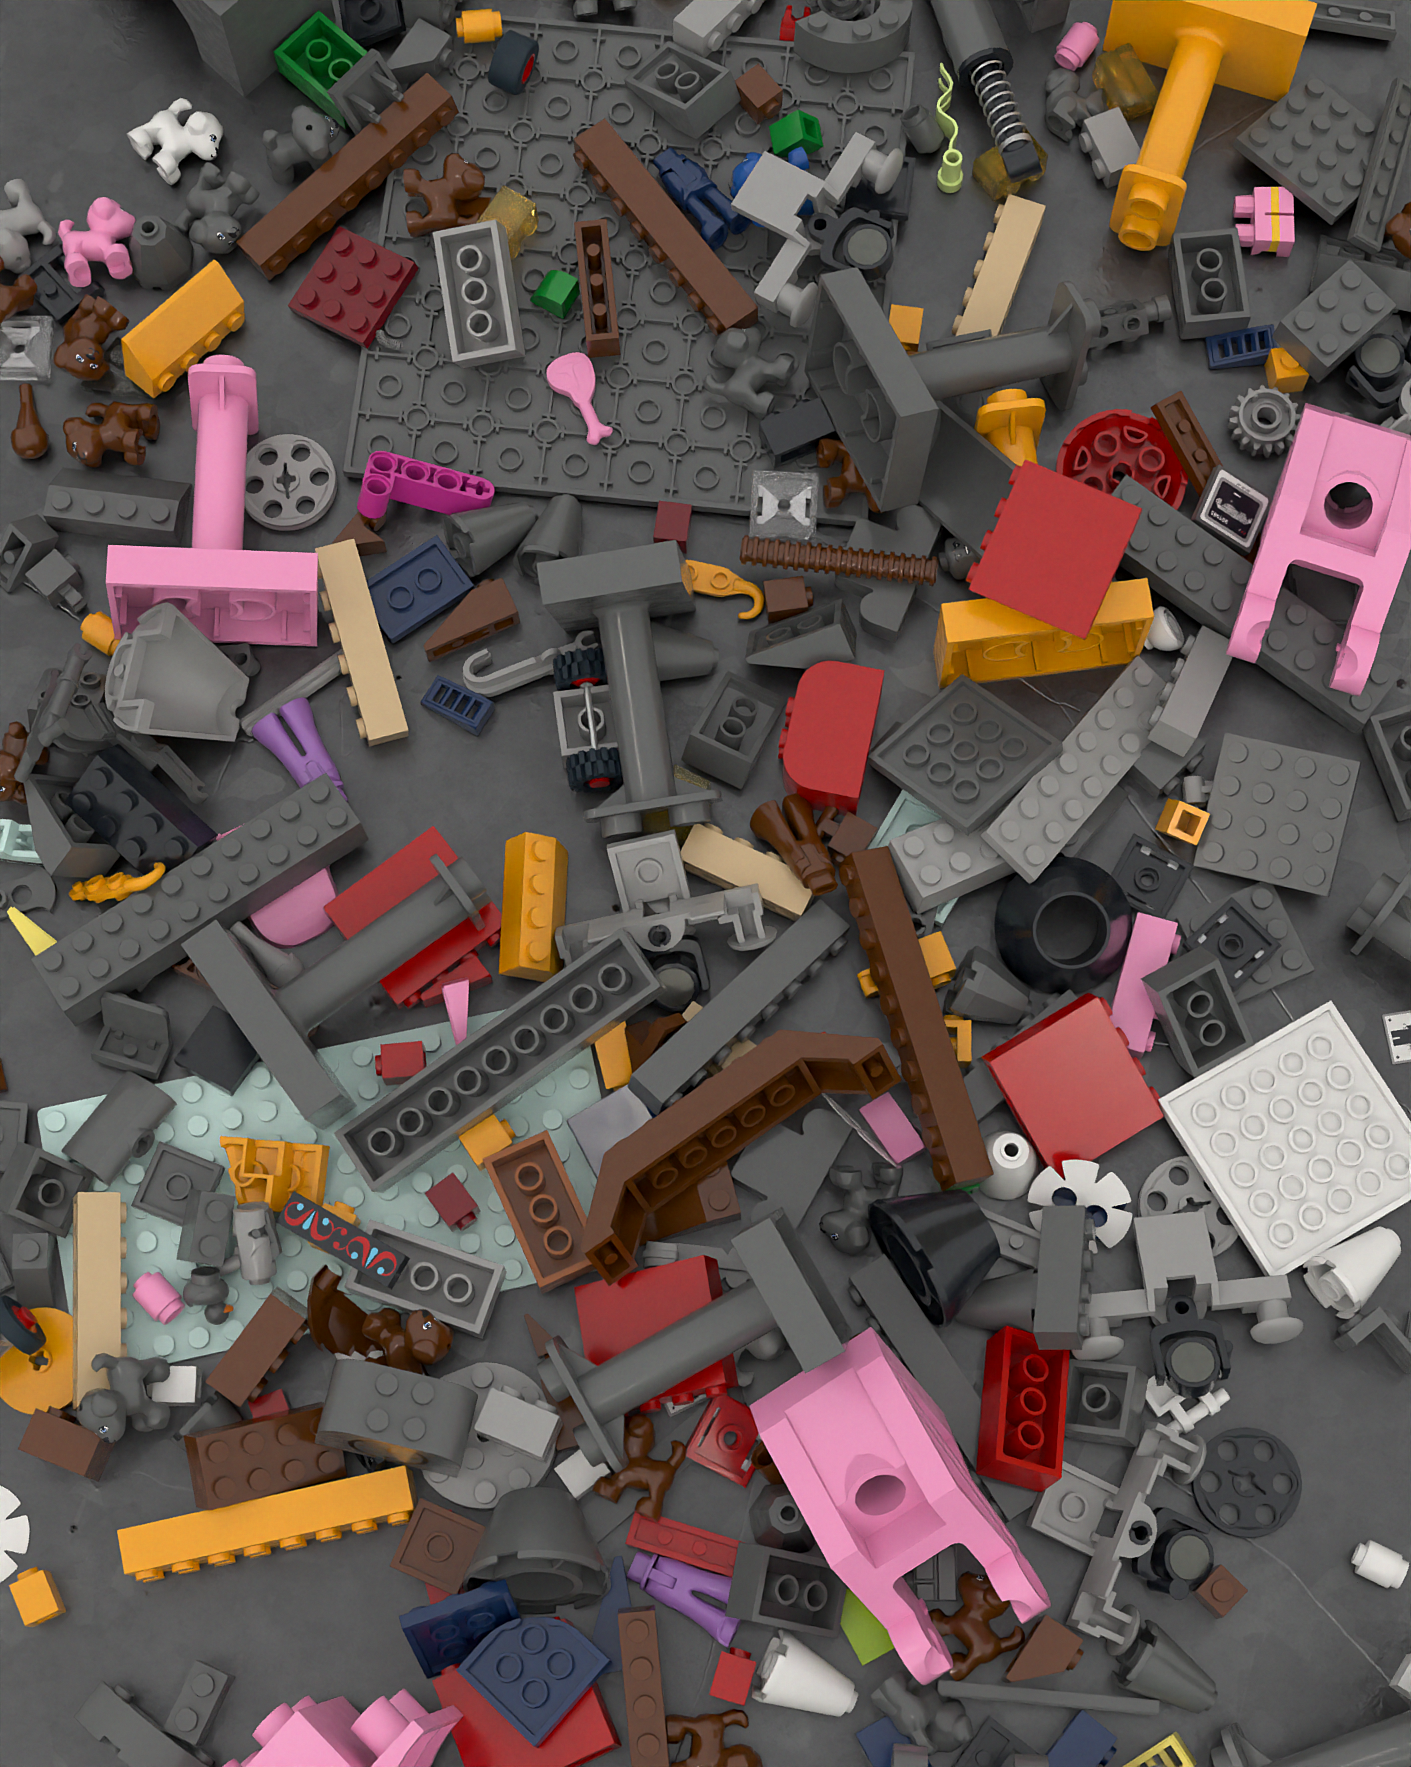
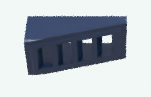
M1274 325L1256 326L1206 337L1205 343L1209 368L1221 369L1265 364L1270 350L1277 348V342L1272 338L1275 332ZM1259 341H1264L1265 349L1260 350ZM1245 343H1251L1252 352L1246 351ZM1232 344H1237V355H1233ZM1218 345H1224L1225 357L1223 358L1219 356Z
M437 675L420 702L421 705L476 736L480 734L495 710L494 702L439 675ZM441 687L447 689L438 703L433 701ZM454 693L457 695L450 708L445 707V704ZM463 699L468 701L461 713L456 712ZM475 705L478 709L472 719H470L467 715Z

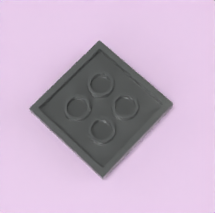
M1266 882L1256 883L1178 916L1175 919L1182 937L1186 941L1232 897L1282 945L1233 993L1237 1004L1311 974L1315 970L1273 884ZM1217 921L1204 935L1206 937L1211 935L1221 923ZM1232 940L1225 943V948L1229 952H1235L1238 949L1236 942ZM1255 956L1251 958L1240 970L1244 972L1257 958Z

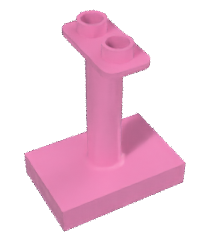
M229 355L210 356L204 360L203 364L192 365L188 370L192 427L197 432L192 547L108 545L106 588L115 639H121L125 632L132 634L140 624L137 618L152 607L169 602L212 643L317 646L318 553L243 550L248 435L256 434L259 427L256 372L254 369L244 366L243 362L236 357Z

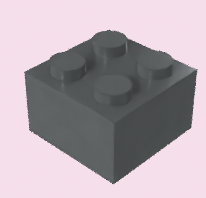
M1069 1359L1064 1435L1074 1440L1138 1447L1149 1377L1137 1366Z

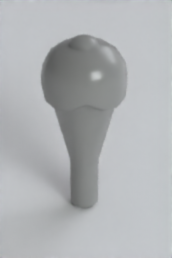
M240 921L235 922L230 928V931L249 948L267 976L266 979L272 985L280 988L304 971L303 963L295 954L291 952L288 955L259 939Z

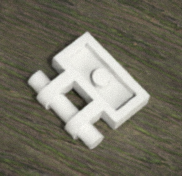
M1154 1375L1148 1380L1145 1402L1156 1418L1169 1411L1174 1420L1166 1426L1179 1432V1434L1182 1432L1187 1434L1194 1429L1193 1424L1208 1414L1213 1416L1221 1410L1220 1406L1229 1401L1230 1397L1223 1388H1220L1213 1394L1209 1392L1205 1396L1198 1397L1200 1403L1185 1412L1179 1403L1186 1398L1175 1394L1167 1386L1166 1381L1164 1386H1156Z

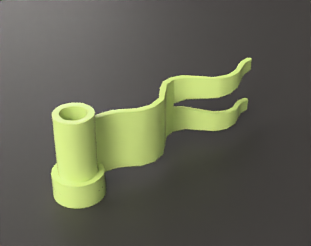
M940 63V72L947 81L949 89L943 84L941 78H938L939 88L944 94L937 102L935 120L944 132V136L950 139L949 150L943 155L942 167L938 171L937 186L943 192L954 193L962 186V154L956 150L957 123L953 118L944 113L950 107L953 81L944 69L943 63Z

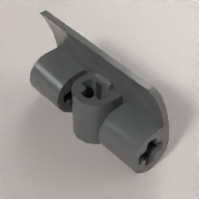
M127 1071L63 1147L61 1152L82 1164L103 1184L110 1186L128 1165L131 1156L140 1158L150 1150L155 1140L154 1128L157 1129L177 1103L154 1084L131 1071Z

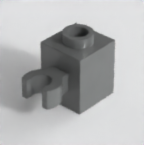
M54 549L25 573L32 587L52 608H55L63 600L76 613L87 606L83 601V597L76 591L83 584L78 574L81 567L69 554L63 557Z

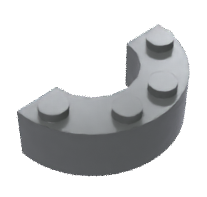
M875 0L874 14L866 19L857 21H842L829 16L823 10L795 21L794 52L808 63L834 72L859 73L880 68L897 58L908 43L913 0Z

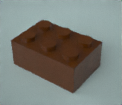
M277 1286L205 1382L239 1407L242 1406L246 1399L253 1403L269 1382L263 1376L268 1370L274 1374L289 1355L290 1351L285 1348L289 1341L296 1345L309 1328L308 1320L306 1319L308 1317L307 1307Z

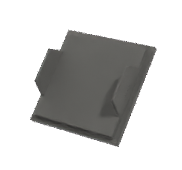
M1289 564L1287 567L1289 591L1336 625H1347L1356 599L1357 585L1308 568Z
M790 1346L786 1347L780 1356L770 1361L757 1359L753 1354L740 1356L737 1367L742 1372H753L755 1376L749 1385L745 1387L737 1386L740 1402L750 1407L751 1404L804 1371Z

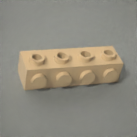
M705 823L704 826L700 824L693 826L680 851L686 871L726 890L758 883L764 907L795 922L808 911L814 895L810 889L802 886L789 867L784 864L782 857L772 852H766V854L753 849L754 846L750 842L742 838L736 837L735 840L722 835L723 831L712 824Z

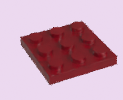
M339 226L288 304V307L292 312L368 349L376 336V331L381 329L419 268L415 262Z

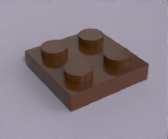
M420 1498L390 1567L445 1592L457 1594L461 1590L463 1576L486 1527Z

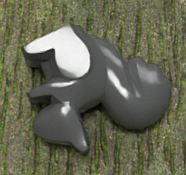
M1058 68L1048 73L1044 81L1046 83L1045 89L1050 93L1045 103V122L1050 131L1068 142L1072 138L1071 129L1075 128L1076 125L1082 128L1085 119L1104 112L1101 98L1103 90L1098 89L1087 98H1084L1077 94L1080 89V79L1075 72L1067 68Z

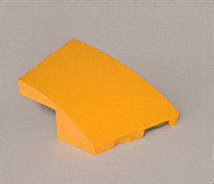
M220 1136V1145L225 1148L231 1166L228 1168V1172L235 1184V1195L238 1205L264 1201L269 1202V1208L273 1212L281 1213L290 1196L295 1191L315 1204L323 1206L330 1146Z

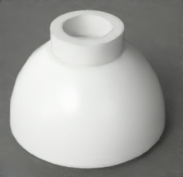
M1157 607L1153 610L1154 619L1144 643L1145 647L1148 650L1157 648L1162 651H1172L1181 648L1184 644V636L1177 620L1167 608Z

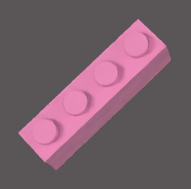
M1140 912L1137 913L1133 921L1129 946L1123 959L1111 1004L1113 1015L1109 1017L1114 1027H1120L1129 1041V1045L1126 1048L1132 1058L1135 1056L1138 1060L1142 1058L1145 1051L1151 1052L1156 1032L1150 1031L1153 1018L1158 1019L1141 978L1168 964L1170 954L1176 955L1181 940V935L1175 934L1178 923Z

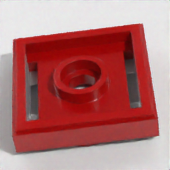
M728 1395L710 1398L685 1445L687 1457L745 1488L756 1469L751 1462L752 1454L749 1460L746 1457L755 1440H758L756 1447L762 1441L750 1407ZM712 1417H714V1419L712 1420V1422H711V1424H710V1426H709V1428H708V1430H707L705 1436H703V1434H704L705 1430L707 1429V1427H708V1425H709V1423H710ZM729 1431H733L736 1434V1440L733 1444L728 1445L724 1442V1435Z

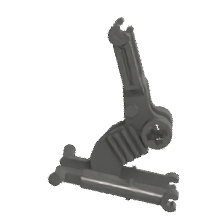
M75 643L67 653V660L60 677L57 678L59 672L54 670L46 679L47 689L43 699L38 702V712L29 732L22 760L14 774L15 779L19 782L27 781L35 763L39 760L44 746L49 747L52 741L66 751L82 753L85 758L89 755L95 756V754L120 744L150 773L160 765L186 793L191 802L202 804L208 798L207 793L200 792L205 783L194 775L168 745L158 744L149 734L132 733L116 725L113 721L115 718L113 712L107 709L104 702L99 705H89L85 710L77 709L70 705L73 694L76 695L78 691V681L83 668L92 657L91 650L81 654L79 652L80 644Z

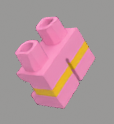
M1254 187L1252 195L1235 196L1233 217L1250 218V224H1235L1234 227L1238 228L1240 246L1250 247V255L1259 254L1261 251L1276 252V256L1279 257L1290 256L1295 242L1293 194L1284 187Z

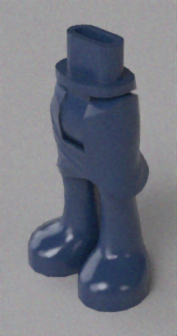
M673 148L667 149L654 159L653 164L659 170L658 174L665 188L684 211L688 210L697 219L702 227L700 236L713 252L719 249L726 241L728 229L733 235H738L745 231L752 223L751 219L732 210V200L717 189V185L709 179L705 169L699 166L697 162L688 159L684 154L679 155ZM707 199L720 213L723 220L716 216L701 200Z

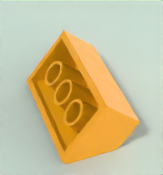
M216 260L210 262L121 339L125 376L152 398L158 396L162 391H168L180 375L185 371L188 372L189 367L196 365L199 359L208 351H214L222 339L231 331H237L245 320L244 300Z
M524 832L506 840L499 974L546 982L563 970V959L559 955L555 932L557 927L565 926L568 851L554 837Z

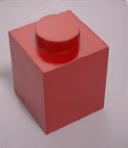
M422 1041L380 1044L381 1055H375L376 1075L382 1076L386 1086L401 1085L427 1067L426 1048Z
M730 1647L729 1653L721 1651L709 1695L745 1706L757 1663L750 1660L752 1653Z

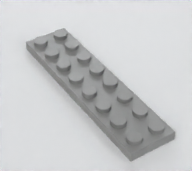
M1138 655L1127 664L1061 741L1063 751L1045 768L1034 775L1013 796L980 835L1029 884L1038 878L1141 756V751L1151 742V740L1147 739L1152 728L1148 720L1157 705L1162 707L1163 701L1159 700V696L1166 682Z

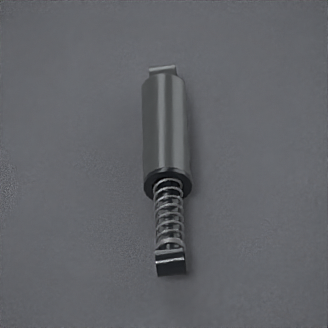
M930 0L943 34L942 39L954 64L958 81L962 87L975 90V93L979 96V103L983 107L984 115L988 117L987 124L991 127L992 136L996 138L995 145L1003 160L1011 184L1041 173L1042 168L1031 136L1024 133L1026 124L1020 122L1023 115L1016 112L1018 104L1017 102H1012L1014 93L1008 91L1010 83L1004 81L1013 68V58L1005 43L1001 27L989 1Z

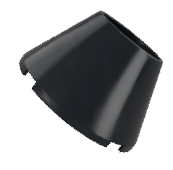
M1061 856L1055 857L1032 883L1029 884L1018 873L1007 884L997 903L994 917V934L998 950L1004 962L1023 982L1048 993L1059 992L1064 994L1068 989L1073 993H1078L1102 983L1121 964L1126 955L1132 934V915L1125 893L1108 872L1084 859ZM1061 896H1082L1092 906L1097 919V931L1092 944L1086 951L1074 958L1055 959L1047 956L1041 949L1036 934L1037 922L1042 910L1051 901Z
M962 1189L876 1199L868 1205L870 1225L882 1254H885L888 1260H893L902 1276L900 1278L929 1322L939 1329L943 1326L944 1328L952 1323L1001 1255L997 1237L985 1214L974 1199Z

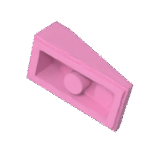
M467 977L442 983L441 985L456 1045L467 1038L469 979Z
M889 1092L859 1109L881 1147L896 1165L901 1166L925 1151L926 1146Z

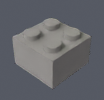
M502 1385L500 1391L491 1387L474 1430L479 1436L546 1464L563 1425L561 1418L557 1415L556 1407L537 1399L534 1405L524 1401L525 1397L522 1396L521 1392Z

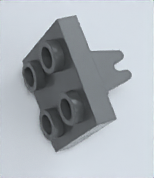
M374 49L367 52L327 91L355 135L362 131L369 123L378 124L382 120L380 114L394 101L401 102L405 98L403 95L404 90L379 51Z

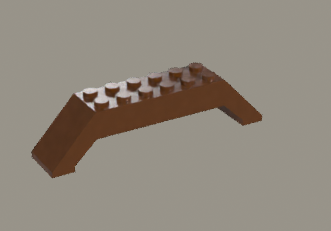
M780 1029L772 1036L763 1039L759 1045L742 1057L733 1060L729 1066L715 1076L706 1079L699 1087L685 1097L676 1100L672 1106L655 1118L646 1121L642 1127L628 1137L616 1142L603 1155L580 1246L608 1286H611L639 1266L634 1259L648 1215L821 1093L869 1095L874 1100L900 1082L902 1079L882 1042L874 1037Z

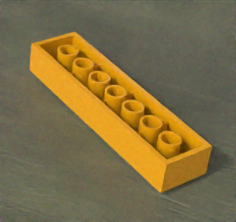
M404 1465L253 1499L210 1511L204 1510L117 1530L124 1574L136 1577V1581L143 1580V1583L164 1579V1572L171 1570L172 1573L178 1572L179 1575L199 1571V1564L208 1562V1565L214 1564V1567L235 1563V1556L242 1554L250 1556V1559L271 1554V1548L277 1546L285 1548L286 1551L306 1547V1540L316 1538V1540H321V1542H329L341 1539L342 1532L352 1530L356 1534L373 1532L378 1530L377 1524L388 1522L392 1526L409 1524L418 1504L413 1471Z

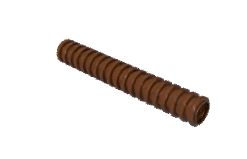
M744 535L741 542L740 561L742 565H746L747 562H751L752 566L762 563V567H767V564H771L772 568H777L780 565L785 570L788 567H793L794 571H798V568H804V572L814 569V573H819V570H823L824 574H829L832 571L837 576L840 573H845L846 577H850V574H856V578L866 575V579H871V576H875L877 580H881L884 577L889 582L893 578L898 579V583H902L903 580H908V584L918 581V585H923V582H927L929 586H934V583H936L938 560L935 556H932V559H926V555L916 558V554L906 557L905 553L897 556L892 551L889 555L885 554L883 550H880V553H874V549H870L869 552H864V548L854 551L853 547L845 550L843 546H838V549L832 548L833 545L828 544L827 547H822V543L812 546L811 542L801 545V541H796V544H792L791 540H786L784 543L778 538L775 541H770L769 537H765V540H760L759 536L749 539V535Z

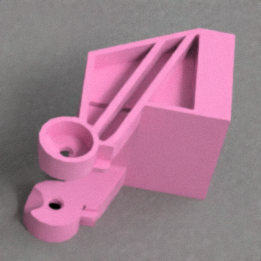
M1305 403L1262 528L1260 547L1231 633L1226 655L1252 663L1256 662L1265 630L1270 625L1276 599L1289 564H1295L1359 585L1342 642L1336 645L1338 653L1329 687L1358 697L1360 696L1377 652L1383 624L1411 550V435ZM1353 482L1365 487L1366 492L1370 493L1368 499L1363 498L1359 504L1353 507L1340 509L1338 504L1332 500L1329 491L1338 484Z
M872 1327L851 1339L845 1352L806 1374L802 1371L750 1405L759 1435L830 1568L887 1629L900 1658L915 1679L922 1685L929 1684L953 1668V1661L945 1642L930 1619L925 1601L922 1598L918 1600L902 1576L954 1543L964 1544L985 1568L1002 1601L1010 1600L1013 1610L1022 1624L1051 1607L1048 1594L1036 1572L1021 1553L1016 1540L972 1480L945 1414Z

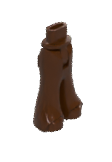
M797 793L787 795L782 802V812L776 800L761 804L755 810L750 820V828L757 838L767 840L779 852L793 875L801 882L804 888L810 889L814 896L834 891L838 886L834 878L836 870L832 865L829 852L818 835L813 809L809 801Z

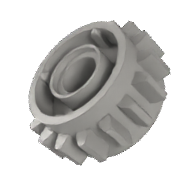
M1261 385L1260 389L1253 391L1251 388L1247 389L1245 398L1240 395L1237 397L1236 406H1232L1229 416L1232 418L1229 420L1228 428L1234 429L1231 438L1232 440H1238L1241 444V450L1247 449L1251 451L1252 456L1264 454L1265 458H1269L1270 453L1276 452L1278 455L1282 454L1284 445L1290 448L1301 417L1300 414L1295 413L1298 404L1290 401V394L1279 392L1277 387L1266 389L1264 385ZM1258 418L1268 419L1271 425L1261 424Z

